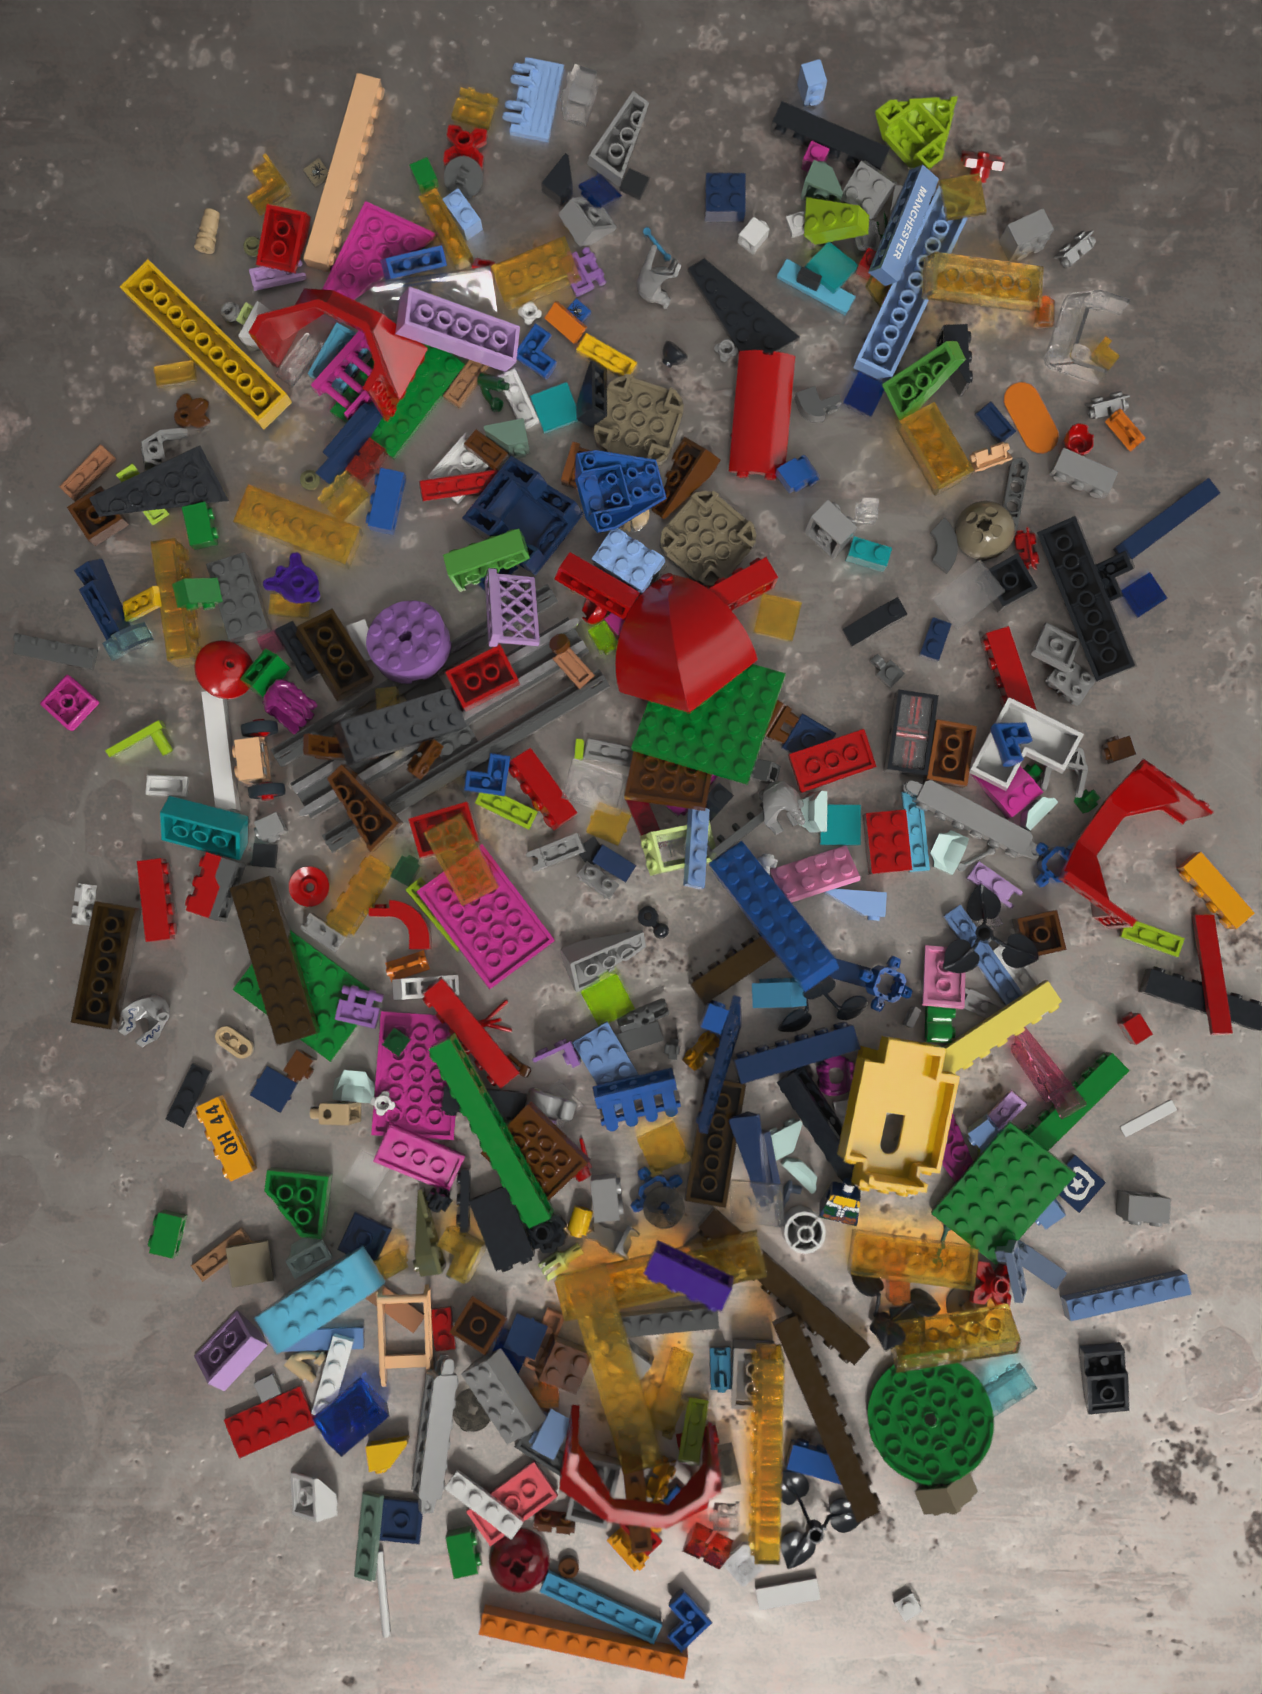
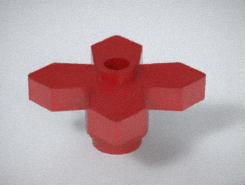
M448 125L447 139L453 146L444 151V165L447 166L456 157L466 156L474 159L483 170L484 156L478 149L487 144V130L475 128L469 133L468 131H463L460 126Z
M961 151L960 160L963 161V166L971 167L969 175L972 182L986 183L990 170L1003 171L1005 162L1001 160V155L990 154L986 151H978V153Z
M976 1260L973 1273L981 1283L971 1289L970 1302L984 1305L991 1298L995 1306L1010 1308V1278L1007 1265L1000 1264L993 1270L990 1263Z

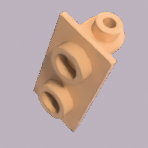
M1000 442L990 446V453H988L987 448L972 452L969 455L970 461L967 462L977 472L994 465L1003 464L1006 461L1012 460L1013 457L1007 452L1010 449L1007 442Z

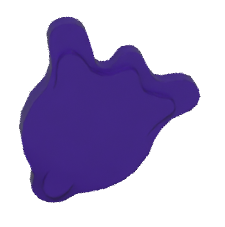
M298 552L290 555L289 567L278 566L275 575L263 581V587L266 590L276 591L284 599L292 603L317 602L321 597L316 573L302 563L301 555Z

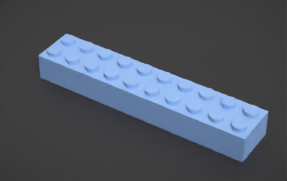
M939 185L922 220L923 224L918 230L916 241L909 253V259L902 270V276L898 282L892 283L856 359L854 369L884 383L893 377L975 204V200L943 185Z

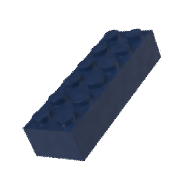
M842 1021L833 1024L834 1028L832 1029L822 1027L813 1030L814 1034L811 1035L806 1033L795 1035L794 1040L791 1041L786 1040V1038L775 1041V1045L771 1047L765 1044L755 1047L756 1051L749 1053L747 1050L735 1053L736 1057H733L732 1060L738 1080L741 1084L859 1050L861 1048L854 1025Z

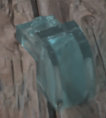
M145 622L114 633L110 639L102 644L111 661H115L130 651L141 649L154 639Z

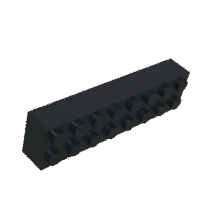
M1073 516L1037 532L1096 682L1137 667L1079 519Z

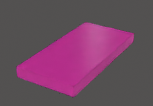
M390 1123L373 1162L433 1187H444L450 1191L465 1159V1154Z

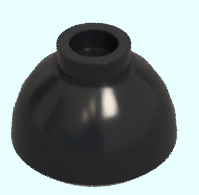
M671 341L665 342L662 362L666 366L671 368L675 365H681L688 359V355Z

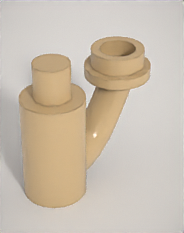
M324 1350L322 1353L300 1351L292 1354L284 1366L301 1380L307 1379L312 1383L317 1376L311 1372L312 1368L302 1360L314 1359V1364L320 1366L327 1355Z

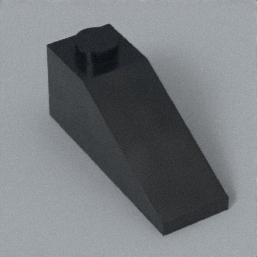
M593 360L589 362L576 404V419L592 428L607 417V369Z
M896 597L843 628L842 631L851 647L903 620L908 614L900 599Z

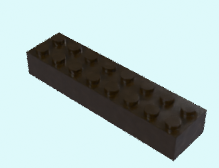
M267 876L231 887V895L276 1046L321 1033L274 877Z

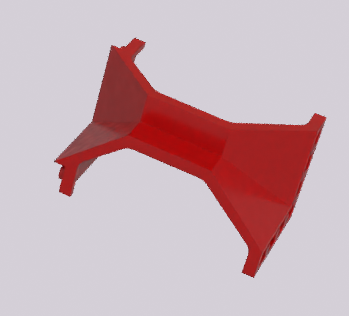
M304 288L295 305L259 314L256 317L248 333L271 365L277 368L281 365L299 330L323 314L363 332L374 360V368L362 389L368 393L381 416L387 422L396 413L399 400L404 398L406 388L414 380L416 370L423 363L425 353L428 350L420 342L395 334L397 324L384 314L334 290Z
M1143 758L1105 799L1078 837L1058 879L1091 902L1092 917L1108 929L1133 927L1137 920L1109 900L1097 858L1098 853L1123 818L1127 816L1160 810L1183 825L1185 821L1212 815L1214 811L1209 808L1210 805L1207 802L1194 798L1195 794Z
M571 1405L560 1472L559 1490L606 1522L668 1529L707 1509L709 1501L722 1493L719 1456L717 1454L718 1446L715 1443L716 1431H713L712 1422H708L700 1467L669 1504L612 1497L579 1444L580 1405Z

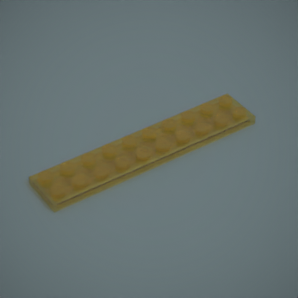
M606 1262L565 1273L566 1282L623 1475L663 1465V1457Z

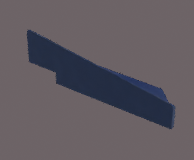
M373 401L369 405L367 403L361 405L323 450L328 459L315 473L337 490L341 487L383 418Z
M102 559L87 561L74 571L84 584L79 591L106 641L111 645L124 647L126 651L137 649L139 647L138 641L130 622L125 621L122 603Z
M747 1111L730 1118L729 1123L759 1206L765 1207L776 1201L774 1197L781 1192L782 1188L771 1133L768 1130L761 1129L760 1114Z

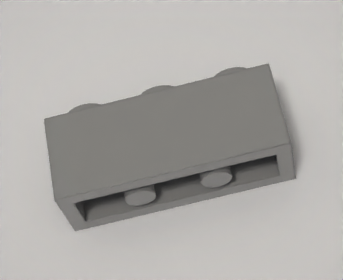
M1063 448L1058 453L1049 475L1053 476L1058 482L1071 484L1076 490L1089 492L1094 498L1104 499L1109 494L1118 471Z

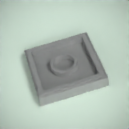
M1045 622L1031 655L1067 673L1080 645V640Z

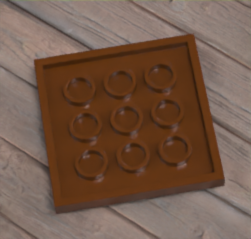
M633 751L624 799L705 811L712 774Z
M532 1101L507 1125L548 1201L591 1160ZM482 1151L480 1154L489 1161L490 1158L487 1153Z

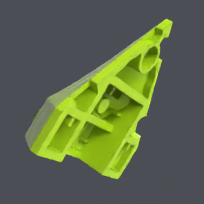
M958 96L950 97V99H940L939 97L914 98L898 102L897 99L889 100L875 111L883 140L909 168L924 165L929 170L942 160Z

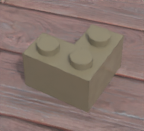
M969 1473L962 1477V1479L948 1484H921L914 1492L924 1515L933 1514L938 1516L943 1513H949L950 1515L959 1513L961 1508L972 1500V1497L978 1490Z

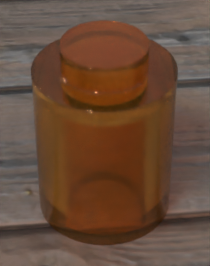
M1041 296L1035 301L1034 326L1039 329L1051 328L1055 323V300L1051 299L1050 296Z

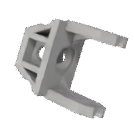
M187 429L159 430L141 441L144 469L148 470L165 462L164 441L186 438L188 434Z
M1077 747L1066 768L1077 772L1078 781L1075 797L1080 798L1084 791L1088 766L1085 761L1083 748ZM1045 765L1040 783V788L1044 791L1047 790L1050 773L1053 770Z

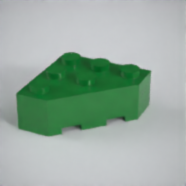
M275 1167L268 1169L264 1191L278 1206L277 1208L287 1221L289 1220L298 1235L303 1238L322 1239L325 1236L333 1174Z

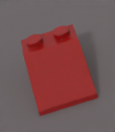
M267 204L256 265L295 274L308 238L311 217L306 212Z

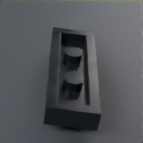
M291 621L276 628L274 632L306 683L320 676V673L296 636L297 627Z
M192 1063L167 1114L166 1120L182 1128L186 1127L212 1071Z
M462 1168L461 1173H457V1185H461V1194L457 1193V1206H460V1214H457L456 1226L460 1227V1233H468L470 1230L471 1168Z

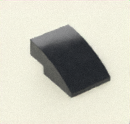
M1115 1342L1079 1346L1083 1391L1088 1415L1129 1411V1380L1125 1363V1349L1122 1344Z

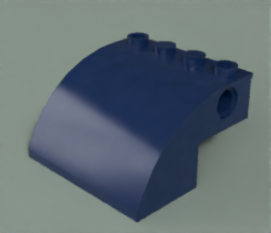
M510 456L462 519L485 540L491 536L505 534L512 529H520L525 538L530 559L518 565L536 576L584 515V512L574 500L549 486L538 471Z

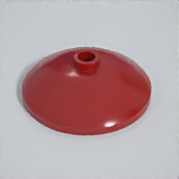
M218 640L208 643L199 651L195 659L194 670L199 684L209 694L221 699H235L250 689L240 678L253 664V661L241 646L230 641ZM226 663H230L232 668H229Z

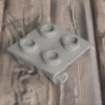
M1073 661L1067 673L1055 668L1052 674L1046 678L1045 682L1053 690L1058 689L1056 691L1057 694L1061 691V697H1064L1071 705L1077 706L1082 702L1096 680Z

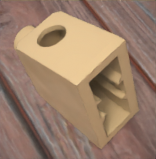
M348 1101L323 1102L319 1106L311 1107L310 1118L319 1119V1124L321 1125L355 1124L361 1122V1103Z

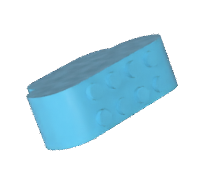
M361 1246L293 1288L279 1300L257 1314L254 1319L276 1354H279L372 1294L386 1281L364 1246Z

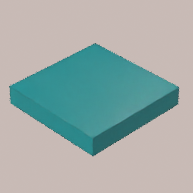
M828 242L804 268L821 275L820 284L834 294L857 271L858 264L832 243Z
M567 382L530 396L544 434L578 422L576 419V404Z
M827 805V832H820V845L860 846L861 805Z

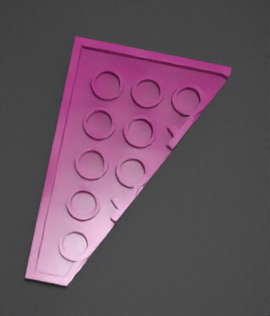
M365 201L322 289L334 290L356 300L384 278L380 260L419 251L434 240L435 233Z

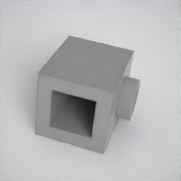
M277 812L254 822L256 826L254 832L257 838L265 842L273 843L281 839L280 835L288 832L280 813Z

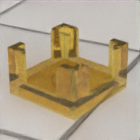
M674 1120L637 1136V1141L644 1153L653 1177L662 1174L664 1170L677 1164H685L691 1161Z
M651 1378L633 1416L634 1423L642 1427L645 1423L662 1431L663 1437L672 1440L678 1419L689 1403L688 1396Z

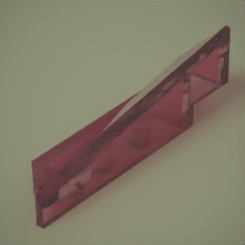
M1024 1027L1025 1031L1015 1036L1014 1044L1011 1045V1053L1044 1102L1047 1103L1052 1100L1061 1119L1087 1105L1086 1101L1028 1029Z

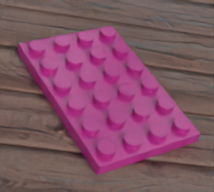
M483 844L416 891L489 990L555 941Z
M381 1011L374 1097H378L383 1091L389 1092V1098L395 1103V1107L392 1110L386 1111L382 1116L378 1115L375 1106L373 1107L371 1135L384 1136L391 1123L425 1138L454 1140L456 1116L445 1115V1111L440 1109L443 1084L448 1085V1083L441 1078L440 1069L429 1056L430 1051L428 1050L433 1043L451 1035L448 1031L450 1027L446 1022L442 1024L435 1015ZM394 1027L411 1038L399 1057L382 1045Z

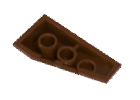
M685 436L673 454L671 460L674 463L671 470L667 471L665 475L667 478L664 486L666 499L652 508V512L663 519L669 516L709 479L721 461L710 451Z

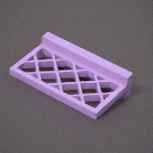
M488 568L485 578L489 646L497 647L498 643L539 646L535 577L497 574L496 569ZM500 581H505L511 586L505 589L500 585ZM519 584H530V588L525 591ZM516 589L521 595L516 598L510 591ZM506 596L512 602L506 605L501 601V598ZM526 598L531 602V605L526 607L520 601ZM517 605L522 612L516 614L511 608ZM505 612L513 617L509 622L502 617V614ZM525 614L532 618L529 624L521 618ZM516 621L524 627L520 631L512 626ZM508 628L515 635L512 637L503 636V631ZM528 630L534 635V639L526 638L523 633Z

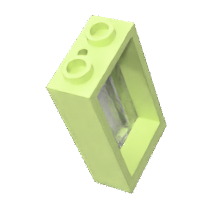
M709 822L707 845L713 850L716 848ZM687 825L650 832L640 836L641 847L644 851L646 866L650 876L684 869ZM708 855L706 864L712 862Z

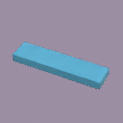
M786 259L777 275L779 280L846 316L856 296L841 288L833 294L822 284H820L816 292L797 283L801 266Z
M901 792L902 809H906L912 860V870L909 872L929 871L924 811L917 808L916 803L912 802L914 797L908 795L907 792Z

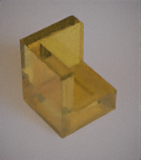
M1107 336L1089 357L1090 360L1106 372L1111 369L1120 357L1108 347L1112 340Z

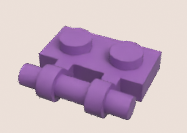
M589 247L582 250L584 257L579 258L577 252H574L559 260V264L576 298L593 290L594 285L592 281L597 280L599 286L606 284L603 277L605 274L601 268L599 269L596 263L597 259L594 253H591ZM589 265L592 272L587 273L584 266Z
M344 985L342 993L349 995L348 1001L339 999L335 1020L375 1029L381 1008L373 1007L374 1001L382 1002L384 994L376 993V990L371 989L369 991L358 989L359 987L354 985L351 987ZM356 997L367 999L366 1005L355 1003Z

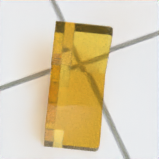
M266 153L262 155L265 162L252 171L262 185V188L247 197L259 216L265 213L267 204L276 206L292 195L288 184Z
M454 1225L446 1227L437 1245L455 1255L446 1275L462 1284L471 1281L487 1248L485 1242L469 1233H460V1228Z

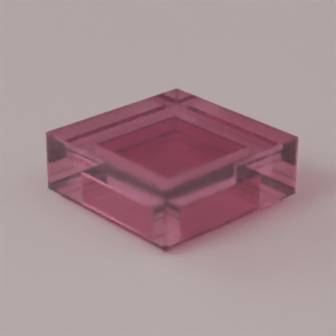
M275 630L257 638L262 651L266 648L273 653H277L284 649L274 632Z

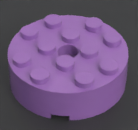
M402 601L382 610L373 620L367 632L366 647L370 658L386 678L397 683L408 684L422 678L425 680L431 677L444 665L451 650L450 632L440 614L429 604L421 601Z

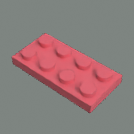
M535 1460L490 1492L492 1496L523 1518L524 1521L558 1497V1493ZM467 1509L466 1513L489 1546H492L505 1536L472 1509Z

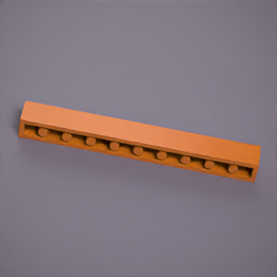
M487 1604L484 1606L478 1634L684 1679L688 1663V1648L681 1652L675 1645L657 1641L652 1644L639 1637Z

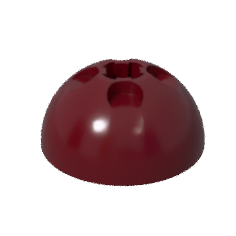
M519 1528L512 1539L505 1535L492 1545L489 1553L490 1572L497 1584L505 1590L515 1593L530 1591L536 1588L547 1575L550 1566L549 1549L543 1538L536 1532L526 1528Z

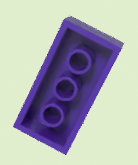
M657 1240L647 1261L644 1275L650 1281L663 1283L670 1291H679L693 1302L698 1300L712 1311L718 1310L722 1312L733 1289L734 1276Z

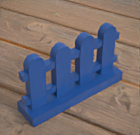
M672 1068L592 1086L597 1109L602 1108L604 1118L600 1119L601 1125H606L608 1131L617 1130L618 1122L626 1120L628 1126H636L638 1124L637 1117L646 1116L647 1121L654 1122L658 1118V1112L665 1111L668 1117H674L678 1113L677 1108L681 1107L680 1100H675L673 1092L677 1090ZM661 1094L664 1104L655 1105L654 1095ZM642 1099L644 1109L636 1110L633 1100ZM622 1104L624 1113L616 1115L614 1105Z

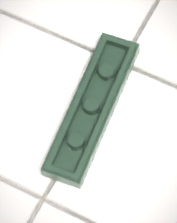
M365 1491L362 1493L354 1577L372 1582L376 1580L384 1495Z

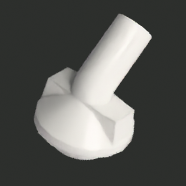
M763 854V856L758 857V862L770 875V868L776 869L778 860L774 859V855Z

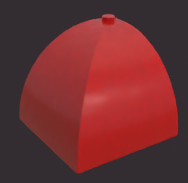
M666 573L639 596L624 621L616 650V678L619 692L690 713L755 663L758 658L741 622L717 595L696 581Z

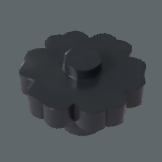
M552 1214L550 1219L531 1228L527 1226L526 1231L530 1234L528 1240L532 1248H540L544 1254L555 1252L558 1247L563 1246L566 1242L568 1233L564 1229L567 1223L561 1215L554 1216Z

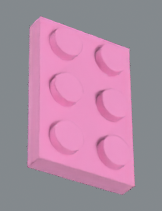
M925 945L922 1005L964 1009L966 973H952L943 968L947 947Z

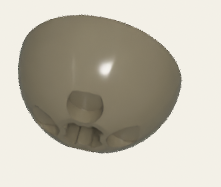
M979 501L969 505L961 512L956 521L955 534L958 546L966 555L974 559L989 560L1000 556L1009 548L1014 539L1015 525L1011 514L1004 506L993 501Z

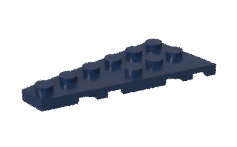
M733 995L725 1027L720 1034L719 1041L721 1042L714 1052L713 1059H715V1063L708 1081L707 1093L705 1092L703 1096L702 1111L698 1112L696 1118L699 1132L705 1134L708 1132L742 1027L741 997Z

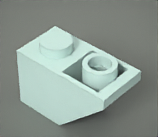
M791 1118L783 1123V1127L779 1129L773 1127L768 1130L771 1133L776 1160L794 1152L802 1127L800 1119L795 1120V1118Z

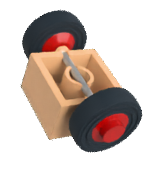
M254 719L252 722L242 724V736L254 738L234 740L235 746H232L233 757L237 760V766L234 767L236 778H239V781L247 785L257 784L248 787L249 798L268 801L274 800V797L285 795L284 783H273L271 780L268 745L264 741L265 737L278 733L277 721Z

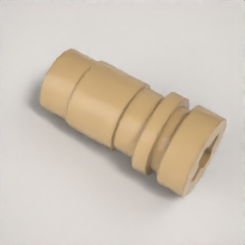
M209 208L204 210L199 228L200 232L196 236L194 247L197 251L204 254H213L217 241L215 236L220 218V213L216 210Z

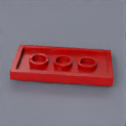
M860 729L788 754L800 793L877 767L865 729Z
M302 1385L224 1419L239 1459L313 1427L317 1424L314 1415L311 1414L312 1409Z

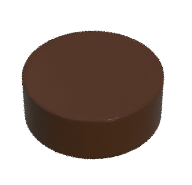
M557 634L550 640L549 647L555 654H562L569 649L570 640L565 634Z
M566 1555L560 1559L558 1565L560 1575L563 1578L571 1579L578 1574L579 1562L574 1556Z

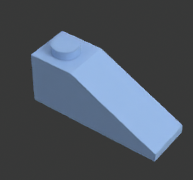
M832 889L823 892L861 916H868L867 920L880 921V917H885L887 892Z

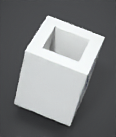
M753 217L739 234L738 243L751 254H754L768 237L769 228L763 220Z

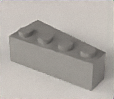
M632 91L590 153L587 165L619 188L649 105L648 101Z

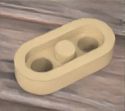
M224 1026L217 1030L215 1034L216 1042L237 1058H247L253 1053L254 1045L252 1041L233 1027ZM226 1032L230 1034L229 1040L224 1038ZM242 1044H245L247 1046V1050L245 1052L241 1050Z

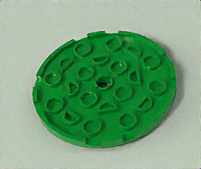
M920 1354L907 1357L893 1364L877 1381L869 1400L868 1424L875 1448L883 1460L895 1472L921 1484H948L960 1480L971 1471H974L985 1458L994 1434V1413L986 1389L967 1367L945 1356ZM933 1413L937 1418L936 1423L932 1425L926 1423L925 1415Z

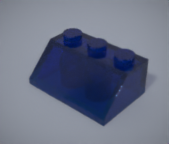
M360 1377L312 1417L327 1444L342 1457L384 1422L390 1414L387 1402Z

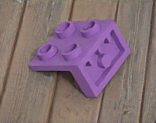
M566 1038L556 1042L553 1049L548 1050L545 1047L535 1053L536 1056L532 1059L535 1063L564 1049L565 1052L562 1055L567 1065L571 1064L572 1068L581 1064L572 1040L567 1042Z

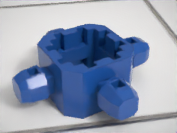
M1039 842L1037 844L1036 852L1039 856H1042L1037 861V869L1042 874L1035 878L1034 883L1039 888L1046 886L1049 881L1051 883H1063L1058 879V876L1056 877L1047 868L1046 863L1055 853H1059L1067 861L1074 843L1069 844L1066 849L1056 846L1049 850L1045 843Z
M891 956L888 959L887 967L877 965L871 971L866 969L860 971L859 978L866 982L865 988L867 993L875 996L871 1002V1009L875 1011H882L885 1005L884 1001L894 1003L900 997L910 998L912 995V989L905 985L906 978L904 974L896 971L900 967L901 959L895 956ZM884 973L893 976L895 984H892L890 988L892 990L891 993H887V995L877 991L878 987H876L880 983V975H884Z
M645 1166L638 1170L641 1181L644 1180L638 1189L640 1199L636 1198L630 1204L631 1208L635 1213L643 1210L644 1206L647 1207L649 1212L658 1213L662 1210V1214L667 1220L672 1219L676 1216L673 1207L669 1206L675 1199V1192L672 1188L679 1187L683 1182L679 1174H674L667 1181L664 1175L658 1173L651 1177L652 1173ZM660 1180L670 1196L653 1206L644 1190Z

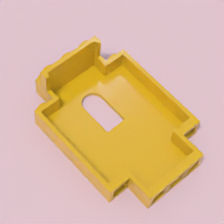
M881 1035L876 1060L857 1057L837 1154L844 1159V1162L855 1164L851 1181L858 1186V1189L863 1191L877 1189V1192L889 1194V1191L896 1192L895 1194L908 1197V1194L916 1195L918 1192H927L928 1184L920 1180L921 1173L925 1175H932V1172L940 1173L960 1076L952 1072L942 1071L946 1053L945 1048L935 1044ZM887 1112L904 1115L897 1148L891 1153H884L880 1147Z

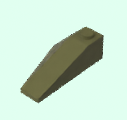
M424 1187L418 1190L415 1260H413L415 1271L420 1273V1277L442 1274L446 1268L433 1216L428 1207V1201L425 1200L427 1195Z

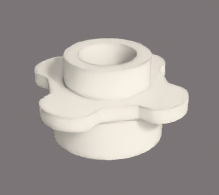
M532 301L527 302L522 308L518 309V315L524 318L527 325H531L536 318H540L542 315L541 311L537 310L535 303Z
M383 1091L381 1095L371 1099V1104L375 1106L376 1113L380 1116L395 1107V1103L391 1101L387 1091Z

